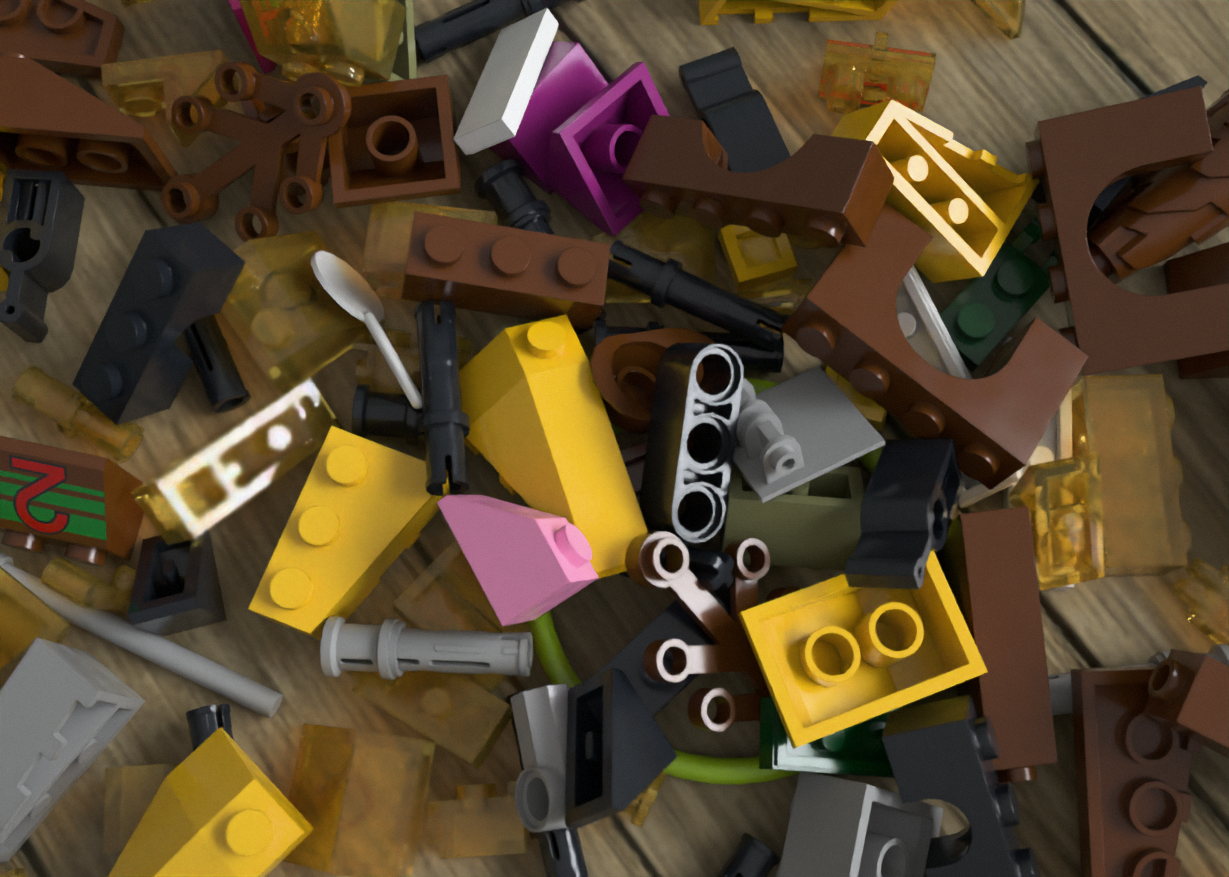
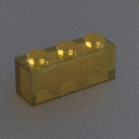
M1162 374L1083 377L1071 388L1072 459L1086 578L1163 576L1187 566V556L1191 551L1192 536L1189 524L1185 519L1181 518L1178 493L1183 484V470L1178 457L1173 456L1170 431L1174 424L1175 412L1171 397L1165 394Z

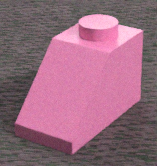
M447 495L437 502L502 626L535 620L599 578L590 562L592 550L587 539L575 525L568 523L565 517L484 495Z

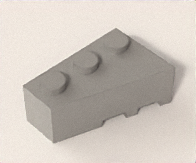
M38 637L0 691V863L8 862L146 702L89 652Z

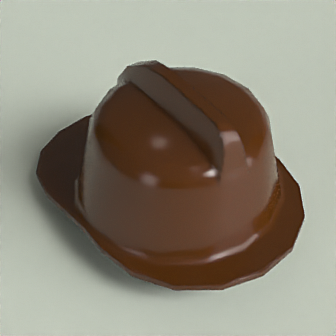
M663 328L631 334H618L604 338L593 349L590 369L593 382L601 394L610 422L629 433H648L656 372L661 355L668 347L677 342H715L706 335L687 328ZM702 362L698 364L696 370L698 385L701 383L704 375Z

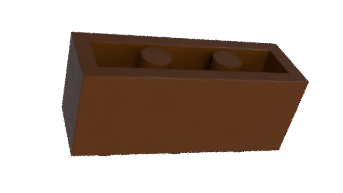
M414 211L401 299L416 302L434 300L435 305H439L440 300H446L453 303L455 308L535 321L567 314L573 327L590 329L604 307L610 244Z

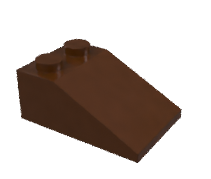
M0 52V171L3 174H6L7 169L61 171L76 185L162 192L172 177L178 175L145 126L36 61L18 53Z

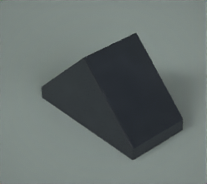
M206 524L143 539L128 610V617L133 626L164 637L227 620L211 536Z
M612 667L568 689L565 826L578 829L625 810L677 757L672 746L622 670Z

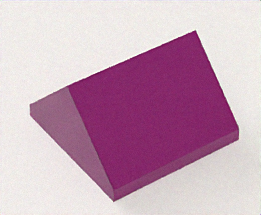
M552 42L515 137L488 148L503 160L518 159L525 168L524 176L548 195H551L554 191L545 183L552 132L609 85L579 42Z
M635 62L551 134L545 183L607 236L615 237L644 210L639 205V197L623 181L622 177L651 114L670 117L644 62Z

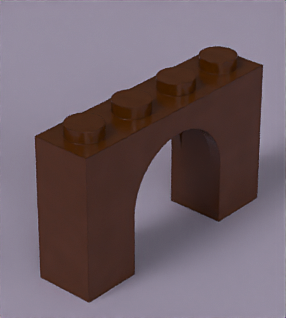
M1202 86L1038 121L1034 131L1035 140L1025 142L1026 160L1031 180L1042 178L1046 203L1036 204L1038 226L1042 242L1053 240L1057 265L1047 267L1049 287L1053 303H1065L1069 327L1058 329V333L1089 356L1078 376L1228 351L1229 283L1159 296L1132 293L1115 285L1102 274L1090 254L1087 242V223L1091 208L1098 195L1111 184L1129 176L1202 161L1213 152Z
M885 201L867 246L861 247L844 244L780 329L794 339L803 351L813 357H817L850 382L851 386L859 394L872 399L901 421L914 436L921 439L952 438L960 470L966 476L979 481L991 490L1027 464L1089 356L1036 317L1002 346L983 378H958L946 374L927 363L911 347L901 330L896 312V297L904 277L933 237Z

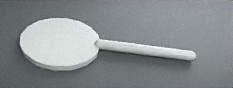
M326 251L316 252L311 257V267L318 281L342 308L366 324L409 402L415 409L422 408L420 392L380 325V322L385 319V310L379 297L363 277L345 261Z

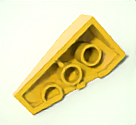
M567 314L505 328L459 371L462 412L469 416L470 423L469 435L464 438V443L475 455L481 453L497 470L499 482L512 496L518 493L532 509L565 517L568 523L575 525L583 533L592 550L590 562L599 577L598 579L627 571L625 555L629 544L637 536L648 533L601 394L593 382L589 360Z
M219 727L165 777L107 877H266L315 829L226 731Z

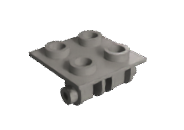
M816 366L755 395L752 384L744 378L733 463L762 503L885 445V440L820 366Z

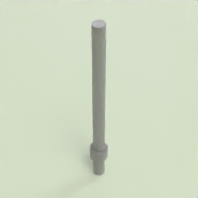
M0 552L1 590L269 719L277 712L283 698L282 694L164 637L133 626L130 621L13 566V558Z

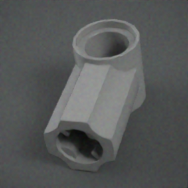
M567 684L546 685L541 688L522 691L510 697L524 767L516 781L514 793L515 807L520 821L531 832L568 828L565 826L568 689L571 687H567Z

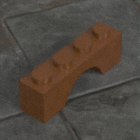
M651 114L622 179L639 197L641 208L658 218L672 219L674 215L691 217L713 228H724L726 224L748 227L752 231L770 238L780 237L781 233L803 236L823 247L835 248L839 243L861 247L867 246L895 177L874 141L813 134L797 152L773 167L748 173L729 171L727 152L702 120Z

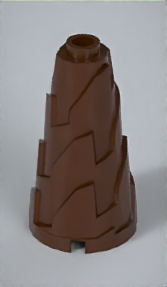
M1229 89L1223 92L1206 109L1213 152L1202 161L1139 174L1132 187L1106 211L1096 225L1087 233L1089 251L1096 266L1114 284L1120 283L1143 268L1153 266L1170 258L1194 242L1199 246L1229 226Z

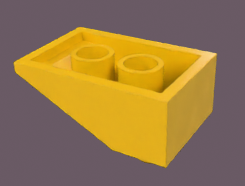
M934 551L930 552L924 569L923 585L919 589L849 587L845 574H841L741 611L738 614L793 749L988 672Z

